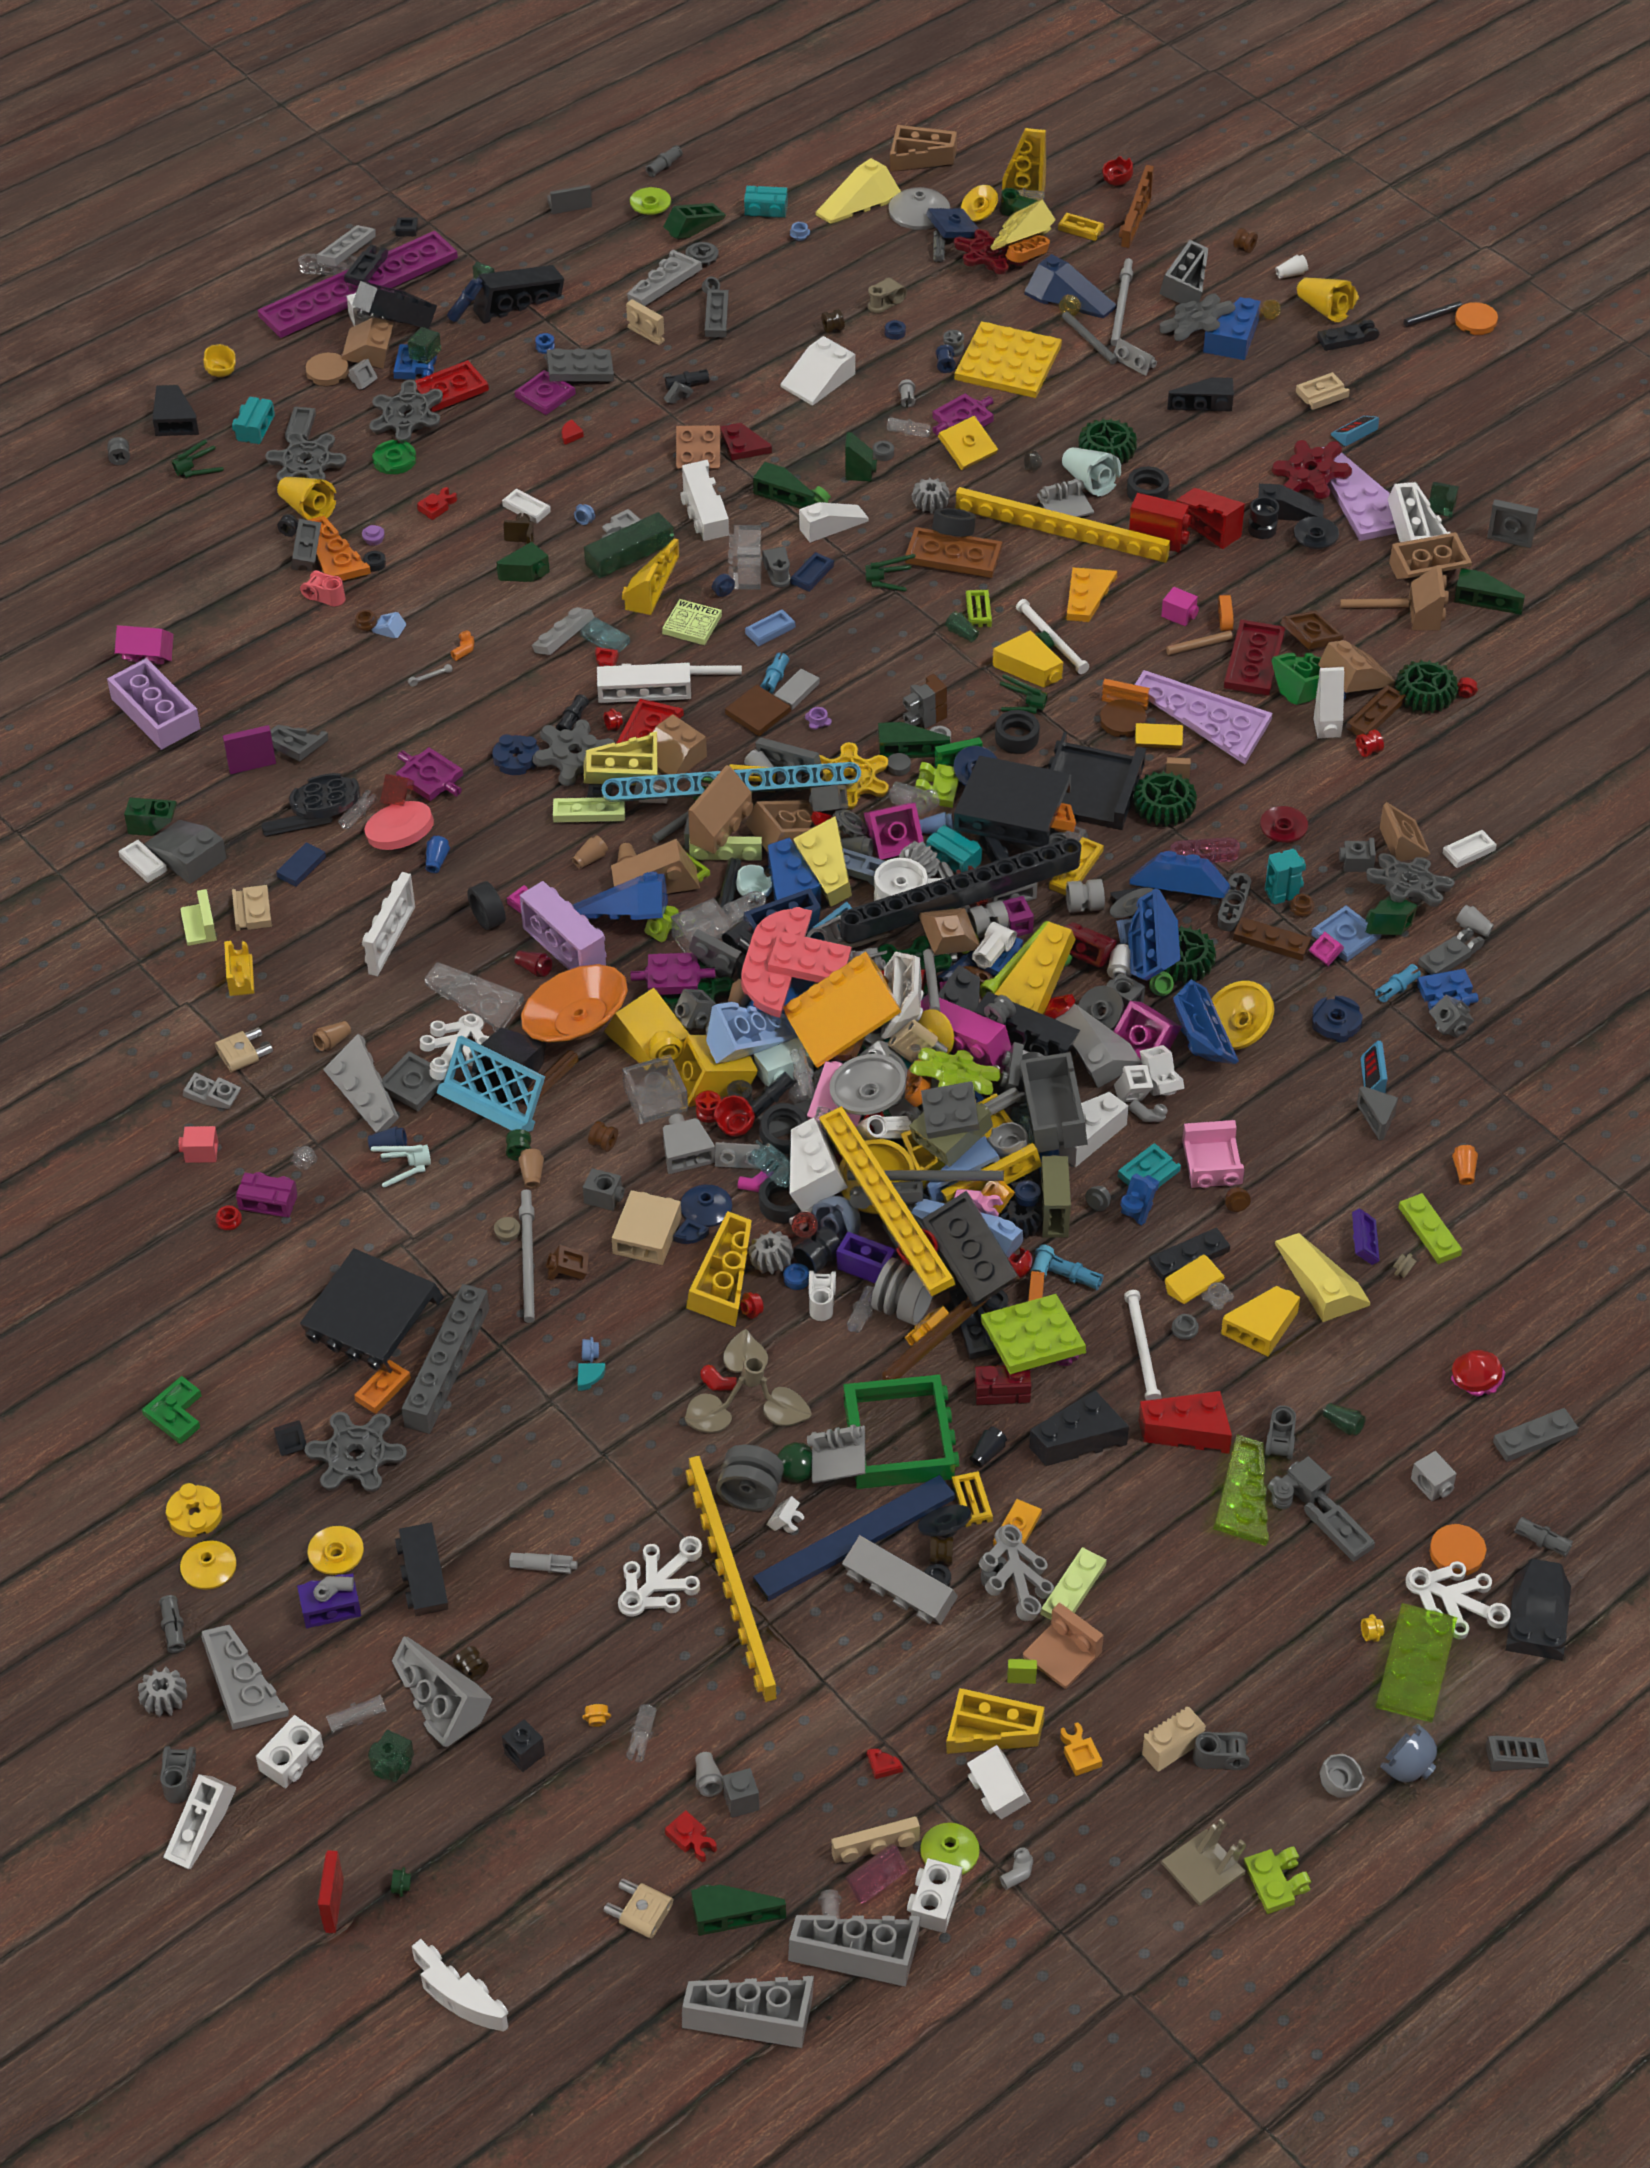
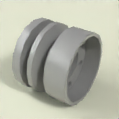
M891 1258L879 1274L872 1294L871 1304L874 1310L879 1312L884 1310V1313L889 1316L897 1310V1318L899 1320L917 1325L926 1314L933 1296L931 1297L915 1270L911 1273V1266L901 1263L899 1259Z

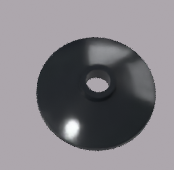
M1308 517L1296 524L1294 536L1300 544L1308 548L1323 549L1335 544L1339 537V530L1332 521L1326 518Z
M964 1505L941 1507L928 1513L918 1523L919 1532L925 1536L951 1537L971 1520L972 1512L969 1507Z

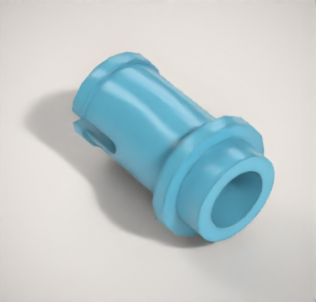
M1040 1245L1035 1250L1036 1258L1030 1274L1031 1271L1045 1272V1279L1050 1262L1055 1254L1052 1247Z

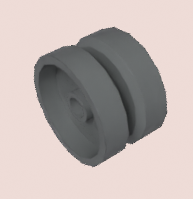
M736 1445L728 1449L722 1464L723 1470L719 1475L716 1485L717 1494L731 1506L746 1511H764L772 1507L784 1471L783 1462L771 1451L755 1445Z

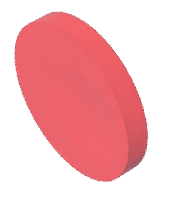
M399 802L375 813L365 825V834L369 844L374 848L382 850L399 849L409 846L427 835L433 827L434 818L429 806L422 802Z

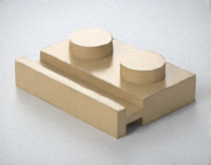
M634 300L626 303L627 320L630 321L628 328L658 345L665 341L662 337L664 334L663 316Z
M1333 372L1296 385V393L1306 404L1311 405L1312 410L1349 397L1350 390L1344 388V384Z
M267 885L246 887L242 891L232 889L236 931L246 927L248 930L272 927Z

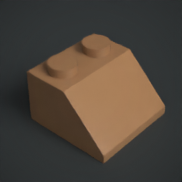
M370 318L350 328L342 359L356 363L368 359L371 366L384 369L394 322Z
M672 714L655 727L653 732L657 731V770L662 774L686 773L707 757L706 736Z

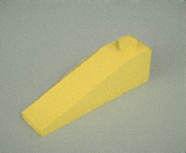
M1300 1233L1275 1241V1245L1322 1322L1370 1306V1301L1359 1283Z

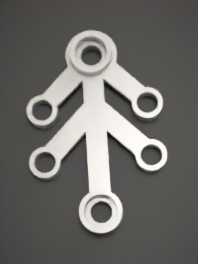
M467 1014L462 1016L459 1022L445 1024L442 1021H433L431 1023V1035H424L420 1038V1049L432 1051L434 1048L448 1046L441 1057L434 1058L430 1063L429 1074L433 1079H445L459 1036L466 1038L473 1036L476 1043L480 1045L489 1038V1036L483 1035L481 1031L484 1025L481 1017L475 1014ZM459 1031V1032H458L457 1034H455V1035H450V1036L441 1037V1036H443L445 1033H450V1032ZM464 1045L462 1052L466 1057V1061L474 1058L470 1048Z
M693 1536L683 1538L679 1544L680 1553L659 1572H657V1561L660 1559V1549L655 1544L646 1545L643 1549V1558L646 1561V1583L639 1590H637V1579L641 1574L640 1565L634 1561L627 1562L623 1567L624 1577L626 1578V1591L618 1599V1607L621 1613L626 1616H637L645 1609L664 1608L668 1613L679 1611L681 1604L678 1595L668 1594L665 1597L649 1596L654 1591L684 1590L687 1595H696L700 1591V1581L695 1576H688L685 1579L669 1578L686 1562L696 1561L701 1556V1541ZM694 1550L695 1552L688 1553L687 1551ZM653 1551L656 1554L650 1556L647 1553ZM630 1569H635V1570H637V1571L634 1572V1573H629V1572H628V1570H630ZM688 1584H695V1585H696V1586L693 1587V1588L687 1587ZM670 1601L676 1602L675 1605H668L667 1603ZM629 1603H636V1605H633V1606H630V1605H628V1604H629Z
M1456 1561L1448 1567L1431 1572L1423 1567H1417L1408 1572L1406 1586L1412 1593L1420 1596L1426 1611L1425 1621L1430 1627H1438L1443 1619V1613L1440 1609L1436 1608L1432 1594L1442 1598L1452 1623L1451 1633L1456 1639L1466 1638L1469 1632V1625L1463 1620L1458 1606L1487 1618L1489 1625L1494 1628H1503L1508 1624L1510 1610L1506 1605L1495 1603L1489 1607L1463 1595L1476 1590L1481 1593L1488 1592L1492 1585V1579L1488 1574L1481 1573L1474 1579L1446 1587L1437 1582L1448 1578L1455 1581L1462 1580L1466 1573V1567L1463 1563ZM1459 1568L1462 1573L1455 1574L1452 1569ZM1421 1579L1425 1584L1417 1585L1415 1580ZM1485 1580L1488 1585L1481 1586L1478 1581ZM1431 1614H1435L1439 1617V1619L1437 1621H1433L1429 1618V1616ZM1499 1615L1503 1620L1495 1621L1493 1616ZM1461 1626L1465 1629V1632L1459 1633L1455 1628Z

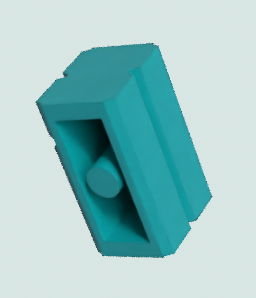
M746 186L744 198L745 216L786 218L788 188Z
M249 397L245 405H241L238 419L235 418L233 420L232 430L235 431L238 441L260 444L275 416L272 400H260L256 397Z
M946 825L940 827L926 841V847L931 846V850L937 853L936 858L940 860V863L946 862L951 870L957 874L974 869L981 863L982 848L974 840L966 839L959 831L952 830Z
M1294 849L1269 855L1265 891L1273 904L1283 903L1285 900L1291 901L1300 893V888L1304 886L1302 871L1306 870V864L1303 857H1300Z

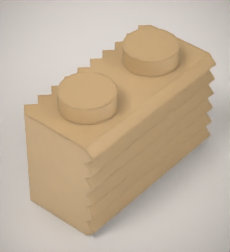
M1185 1707V1710H1181L1180 1713L1176 1712V1716L1172 1715L1171 1719L1167 1718V1722L1163 1721L1162 1725L1158 1724V1728L1154 1727L1153 1731L1149 1730V1734H1144L1142 1755L1159 1772L1194 1749L1196 1738L1205 1731V1724L1190 1707Z

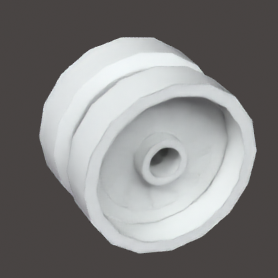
M894 858L882 863L876 869L874 876V901L928 884L925 868L920 863L908 858Z

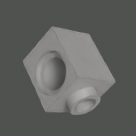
M1434 1451L1414 1463L1411 1480L1431 1501H1434L1439 1497L1448 1496L1453 1491L1457 1473Z

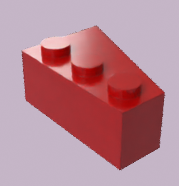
M1193 488L1176 499V502L1189 505L1188 514L1191 515L1189 527L1220 548L1224 549L1241 538L1245 503L1197 488Z
M1220 1391L1140 1401L1138 1421L1144 1442L1178 1447V1444L1195 1446L1197 1450H1204L1205 1447L1219 1449L1221 1453L1230 1454L1232 1434Z

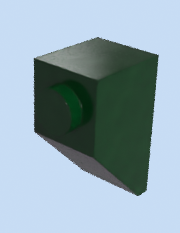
M847 432L845 480L871 482L872 473H877V460L873 459V450L853 433Z
M533 542L496 562L498 579L500 581L534 582L550 572L549 556Z

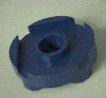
M502 735L499 738V742L493 748V762L495 766L500 767V771L508 775L525 774L526 770L532 766L534 769L537 766L533 763L532 757L539 750L536 739L531 736Z
M1335 996V999L1327 1000V997L1319 1000L1313 1008L1312 1028L1324 1037L1344 1043L1348 1041L1349 1037L1358 1033L1362 1025L1363 1016L1359 1011L1360 1007L1352 999L1344 996ZM1338 1015L1341 1016V1020H1335L1332 1018L1337 1017Z

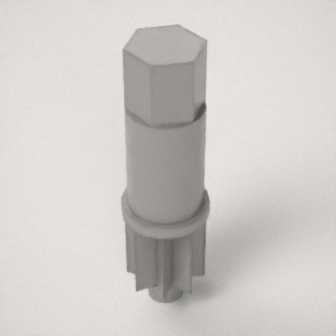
M511 1553L510 1555L511 1568L571 1574V1570H577L578 1562L573 1561L572 1556L554 1555L551 1553L549 1555Z

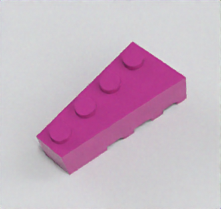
M928 994L921 1000L920 1007L923 1008V1011L930 1009ZM939 998L940 1012L948 1018L954 1032V1044L951 1052L956 1054L958 1050L968 1051L973 1056V1062L984 1066L998 1065L1002 1074L1004 1065H1002L1004 1053L1006 1050L1010 1051L1011 1049L1006 1026Z

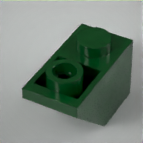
M129 797L124 813L128 834L154 835L172 822L177 802Z
M1389 895L1385 900H1381L1375 909H1371L1368 912L1365 920L1368 923L1365 932L1368 934L1402 935L1412 926L1418 905L1407 900L1401 903L1394 902Z

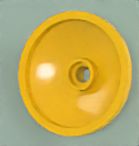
M1234 982L1219 990L1211 999L1234 1050L1248 1047L1259 1040L1268 1030L1274 1016V1003L1271 995L1262 985L1256 982Z
M870 1139L865 1141L883 1170H915L911 1156L899 1144L886 1139ZM842 1159L839 1168L848 1188L842 1190L841 1193L843 1197L850 1200V1190L854 1186L860 1187L858 1181H848L847 1172L850 1169L844 1159ZM891 1181V1183H893V1182H909V1181ZM871 1204L866 1209H858L865 1213L878 1214Z

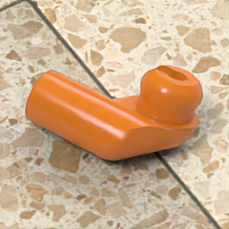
M468 630L459 634L460 646L450 652L455 661L468 655L474 649L475 640Z

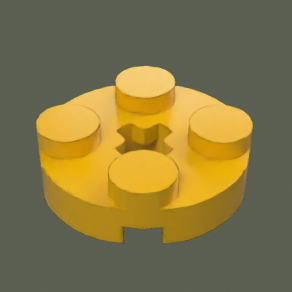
M192 1483L184 1484L179 1491L172 1495L166 1506V1516L170 1527L178 1535L188 1538L197 1537L196 1534L205 1532L208 1534L212 1532L222 1519L219 1495L205 1486H195ZM199 1508V1513L194 1512L192 1515H189L190 1509Z

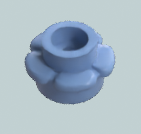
M796 222L790 229V236L797 241L805 240L810 235L808 225L804 222Z
M579 504L574 512V517L581 525H587L595 519V513L591 506Z
M590 1337V1339H582V1361H590L592 1363L593 1358L599 1357V1342H593V1337Z

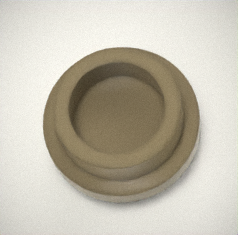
M503 1217L495 1223L494 1232L500 1240L510 1242L515 1240L520 1233V1224L515 1218Z
M1411 1253L1407 1257L1402 1254L1393 1265L1397 1269L1394 1273L1396 1276L1401 1275L1405 1278L1417 1262L1412 1258L1413 1255Z

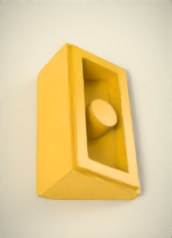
M1136 723L1135 747L1182 749L1183 725Z
M1201 1255L1166 1277L1165 1285L1168 1295L1185 1304L1225 1278L1206 1255Z

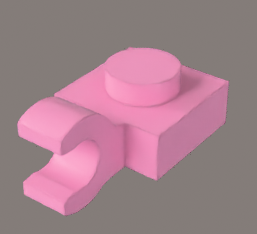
M957 1189L954 1198L967 1191L981 1213L998 1217L999 1213L992 1207L994 1205H1003V1201L999 1196H983L981 1191Z

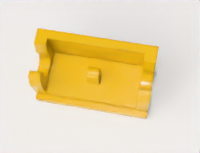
M225 941L226 979L230 996L254 994L252 954H249L247 943L243 941L242 949L235 950L232 941Z

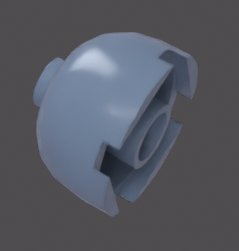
M830 1196L820 1200L812 1207V1212L808 1216L809 1228L812 1233H815L823 1226L828 1227L842 1242L847 1232L859 1234L861 1227L860 1213L857 1208L855 1209L850 1206V1200L847 1198Z
M1419 1723L1412 1727L1416 1731L1412 1736L1406 1733L1385 1758L1390 1760V1762L1381 1763L1380 1765L1386 1773L1398 1781L1413 1782L1419 1777L1426 1779L1436 1768L1433 1764L1437 1756L1436 1744L1432 1736Z

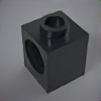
M525 1719L502 1736L504 1754L522 1772L545 1756L543 1737Z

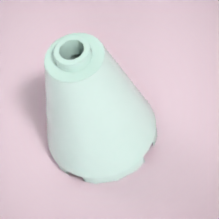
M1075 447L1069 448L1063 454V466L1076 479L1082 480L1084 487L1091 494L1104 496L1115 488L1116 484L1114 482L1121 475V463L1113 454Z

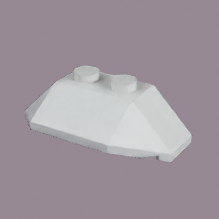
M895 952L884 967V976L889 980L888 986L902 1012L881 1025V1038L892 1037L910 1021L916 1020L918 1022L922 1016L923 1008L920 1006L924 992L921 990L922 977L919 957Z

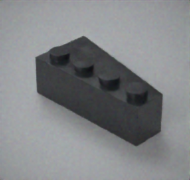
M554 265L479 274L478 278L482 280L481 285L483 287L475 297L473 311L485 324L491 322V318L508 316V312L516 309L519 311L525 310L530 304L536 303V305L556 299L562 295L565 278Z
M987 992L974 1012L986 1017L984 1008L988 1004L994 1003L998 995ZM1013 1002L1016 1014L1012 1018H1007L1004 1024L1011 1047L1014 1042L1024 1045L1023 1050L1038 1052L1044 1056L1070 1052L1080 1032L1079 1029Z

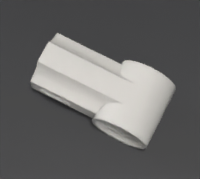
M992 922L987 928L984 940L974 951L973 960L981 968L991 967L1003 951L1007 952L1012 948L1016 939V932L996 922Z
M873 1115L858 1123L856 1129L864 1141L870 1139L902 1140L901 1133L910 1130L909 1125L911 1121L908 1119V1116L882 1117L880 1115ZM869 1124L874 1127L875 1134L871 1132Z

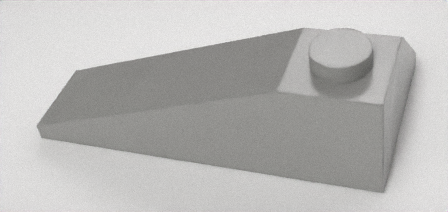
M1075 1003L1066 1013L1055 1018V1020L1080 1030L1072 1048L1098 1088L1121 1076L1124 1073L1122 1069L1124 1066L1142 1064L1129 1042Z
M404 1636L392 1662L404 1686L410 1688L415 1698L413 1703L416 1709L422 1711L426 1719L424 1725L427 1731L444 1747H448L481 1724L492 1698L475 1682L409 1637Z

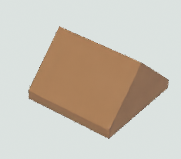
M1386 802L1383 805L1380 830L1391 855L1399 861L1429 856L1430 851L1416 820Z

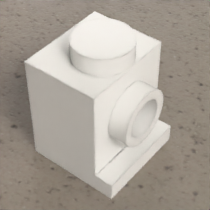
M1147 1065L1124 1066L1122 1068L1124 1073L1114 1084L1117 1097L1123 1102L1142 1101L1153 1089Z

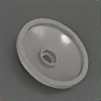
M923 187L909 188L899 192L891 199L889 215L894 222L902 227L915 230L930 229L935 226L926 215L928 208H950V204L941 193L933 189Z
M881 1054L861 1055L845 1062L835 1071L830 1081V1094L836 1106H842L845 1112L855 1115H871L886 1110L900 1099L906 1088V1076L902 1066L891 1057Z

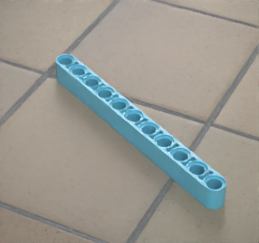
M853 762L734 770L751 792L810 789L832 785L851 786L857 783L861 777L860 767ZM846 768L854 769L856 778L853 780L846 779L843 774ZM825 769L831 771L833 775L832 780L828 782L823 781L820 778V772ZM721 771L611 778L603 783L602 795L609 802L701 796L705 791L701 786V781L704 778L714 780ZM800 771L806 772L809 775V781L806 783L798 782L796 774ZM775 773L783 774L785 776V783L782 785L775 784L772 776ZM756 774L760 776L762 783L757 787L750 785L748 778L751 775ZM682 779L688 780L691 785L690 789L685 792L680 791L677 788L678 781ZM663 781L667 786L666 791L663 793L655 792L653 789L654 783ZM640 783L643 786L642 793L638 795L632 794L629 790L630 785ZM615 784L618 786L619 793L613 797L607 795L605 790L608 785Z

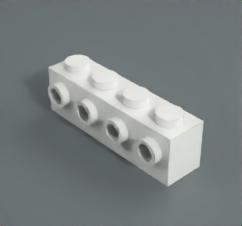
M690 663L597 667L599 703L631 702L639 701V699L649 701L691 699Z

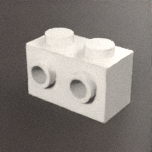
M997 1745L967 1763L971 1770L968 1777L976 1790L981 1788L985 1797L981 1800L989 1814L994 1812L1002 1820L1031 1802L1005 1754Z

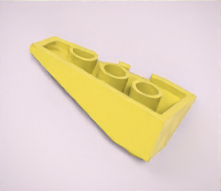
M870 158L850 174L816 211V216L832 224L852 217L854 212L860 210L867 212L871 206L877 204L880 206L887 205L901 191L887 167Z
M1043 200L1013 213L1003 224L1004 229L1000 230V236L995 239L991 249L994 251L1039 233L1042 236L1051 230L1050 226L1056 219Z

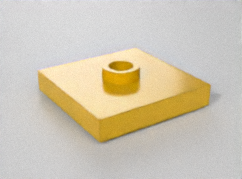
M975 416L941 431L938 435L961 470L996 454L998 448Z

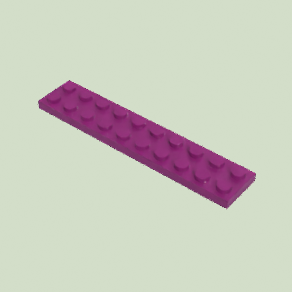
M432 231L388 251L387 259L380 265L368 283L393 288L457 259V251L436 231ZM345 270L258 309V316L282 338L348 308L347 295L355 294L358 286L345 282L344 275L348 271Z

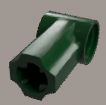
M1006 188L1001 192L999 211L1003 215L1011 216L1013 213L1038 202V200L1020 196L1019 192L1014 188Z

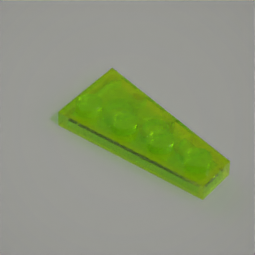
M1237 1434L1213 1529L1266 1546L1269 1541V1534L1266 1526L1268 1517L1265 1508L1266 1486H1264L1263 1442Z

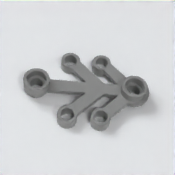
M1007 1524L996 1531L995 1540L997 1544L990 1552L985 1553L981 1557L979 1565L986 1572L993 1571L998 1564V1558L1006 1551L1008 1562L996 1576H992L987 1581L985 1589L993 1596L999 1595L1004 1589V1583L1012 1575L1019 1600L1016 1605V1614L1023 1621H1031L1040 1613L1041 1604L1038 1599L1029 1595L1025 1578L1036 1586L1035 1593L1042 1599H1047L1051 1595L1054 1586L1050 1581L1039 1576L1047 1568V1561L1043 1557L1037 1556L1022 1543V1533L1016 1526ZM1019 1555L1030 1562L1028 1566L1020 1560Z

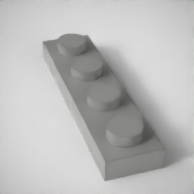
M359 225L355 226L318 253L317 263L325 264L327 267H336L376 237L375 229Z

